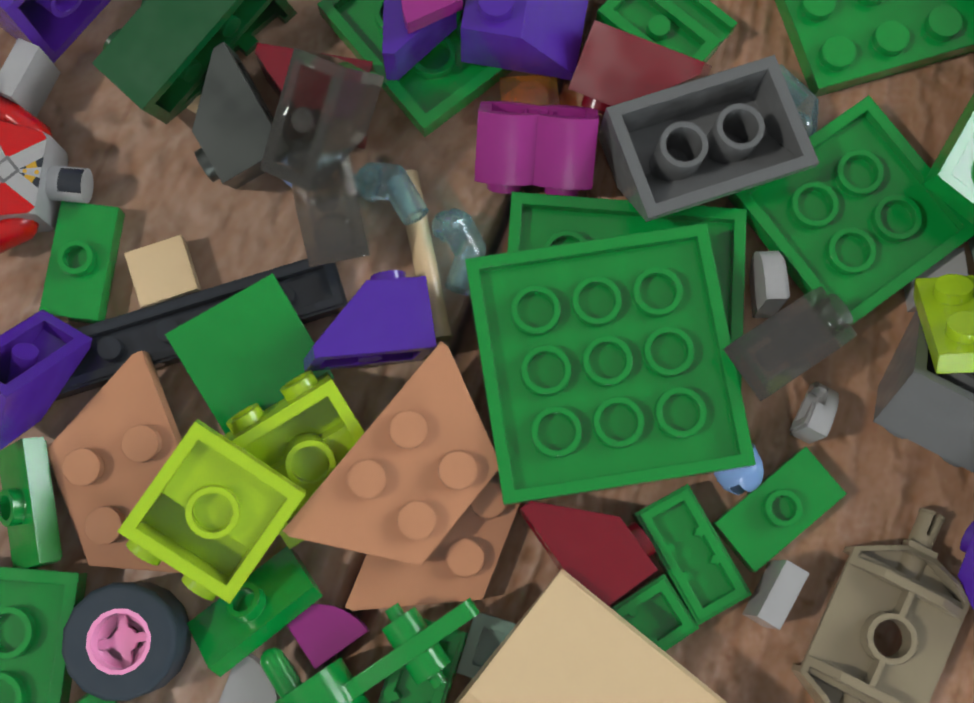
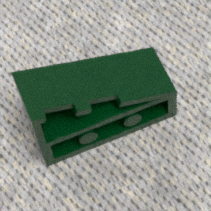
M142 0L141 7L128 22L106 39L103 51L92 64L141 110L168 124L186 109L197 96L202 94L209 62L215 46L225 42L234 52L240 50L247 57L256 49L257 43H259L254 37L277 17L286 24L297 12L287 0Z

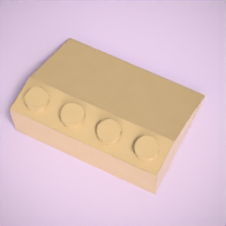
M561 569L453 703L727 702L564 569Z

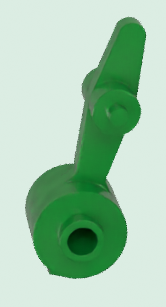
M468 598L428 626L416 607L405 613L399 603L395 604L385 611L391 623L381 629L394 650L356 676L352 675L341 657L302 683L283 651L278 648L265 650L260 657V665L280 697L275 703H370L364 692L402 666H405L416 685L428 679L432 687L436 689L448 680L441 669L451 662L439 641L477 616L480 612L472 599Z

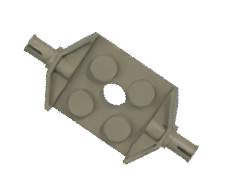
M919 508L918 516L907 540H903L901 545L846 546L843 552L848 554L849 557L801 666L793 664L791 668L815 703L930 702L970 606V602L960 582L937 560L939 553L932 550L940 529L946 520L941 514L935 515L936 512L926 508ZM884 620L893 621L899 627L902 634L900 649L888 657L883 656L877 650L873 638L876 627Z

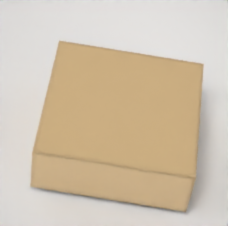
M182 235L124 253L140 308H146L201 291L187 241Z

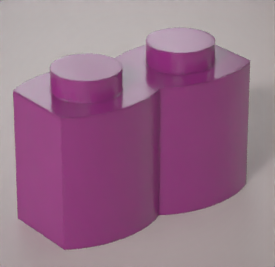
M481 101L477 120L474 181L486 183L489 191L502 194L520 192L521 186L529 185L545 187L544 192L548 195L575 197L579 195V190L592 189L599 124L598 109L568 105H535L509 101Z

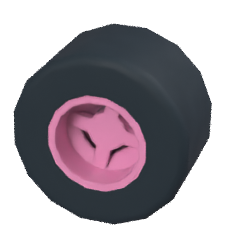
M113 582L91 591L73 608L63 629L62 655L68 674L84 692L104 701H129L164 687L181 671L191 650V631L187 625L189 618L184 605L171 591L151 582Z

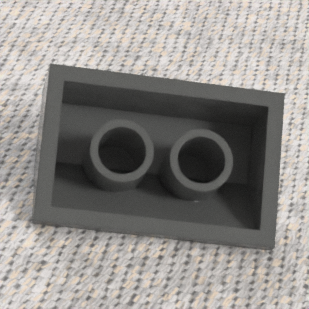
M775 55L607 107L597 135L617 188L646 222L815 168L819 164Z
M916 310L878 386L873 422L883 426L889 433L898 438L908 439L938 454L950 465L963 467L974 473V372L936 374Z

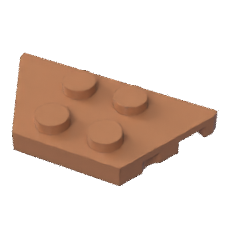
M442 341L438 344L284 528L283 532L289 537L421 566L498 471L495 450L447 345Z
M141 350L129 357L48 446L47 451L89 566L180 573L163 561L160 565L156 566L141 560L126 547L129 539L117 532L182 440L150 354L146 351Z
M498 471L421 566L366 554L345 608L358 611L391 608L397 603L404 607L461 602L468 598L483 600L520 505L518 503L503 506Z

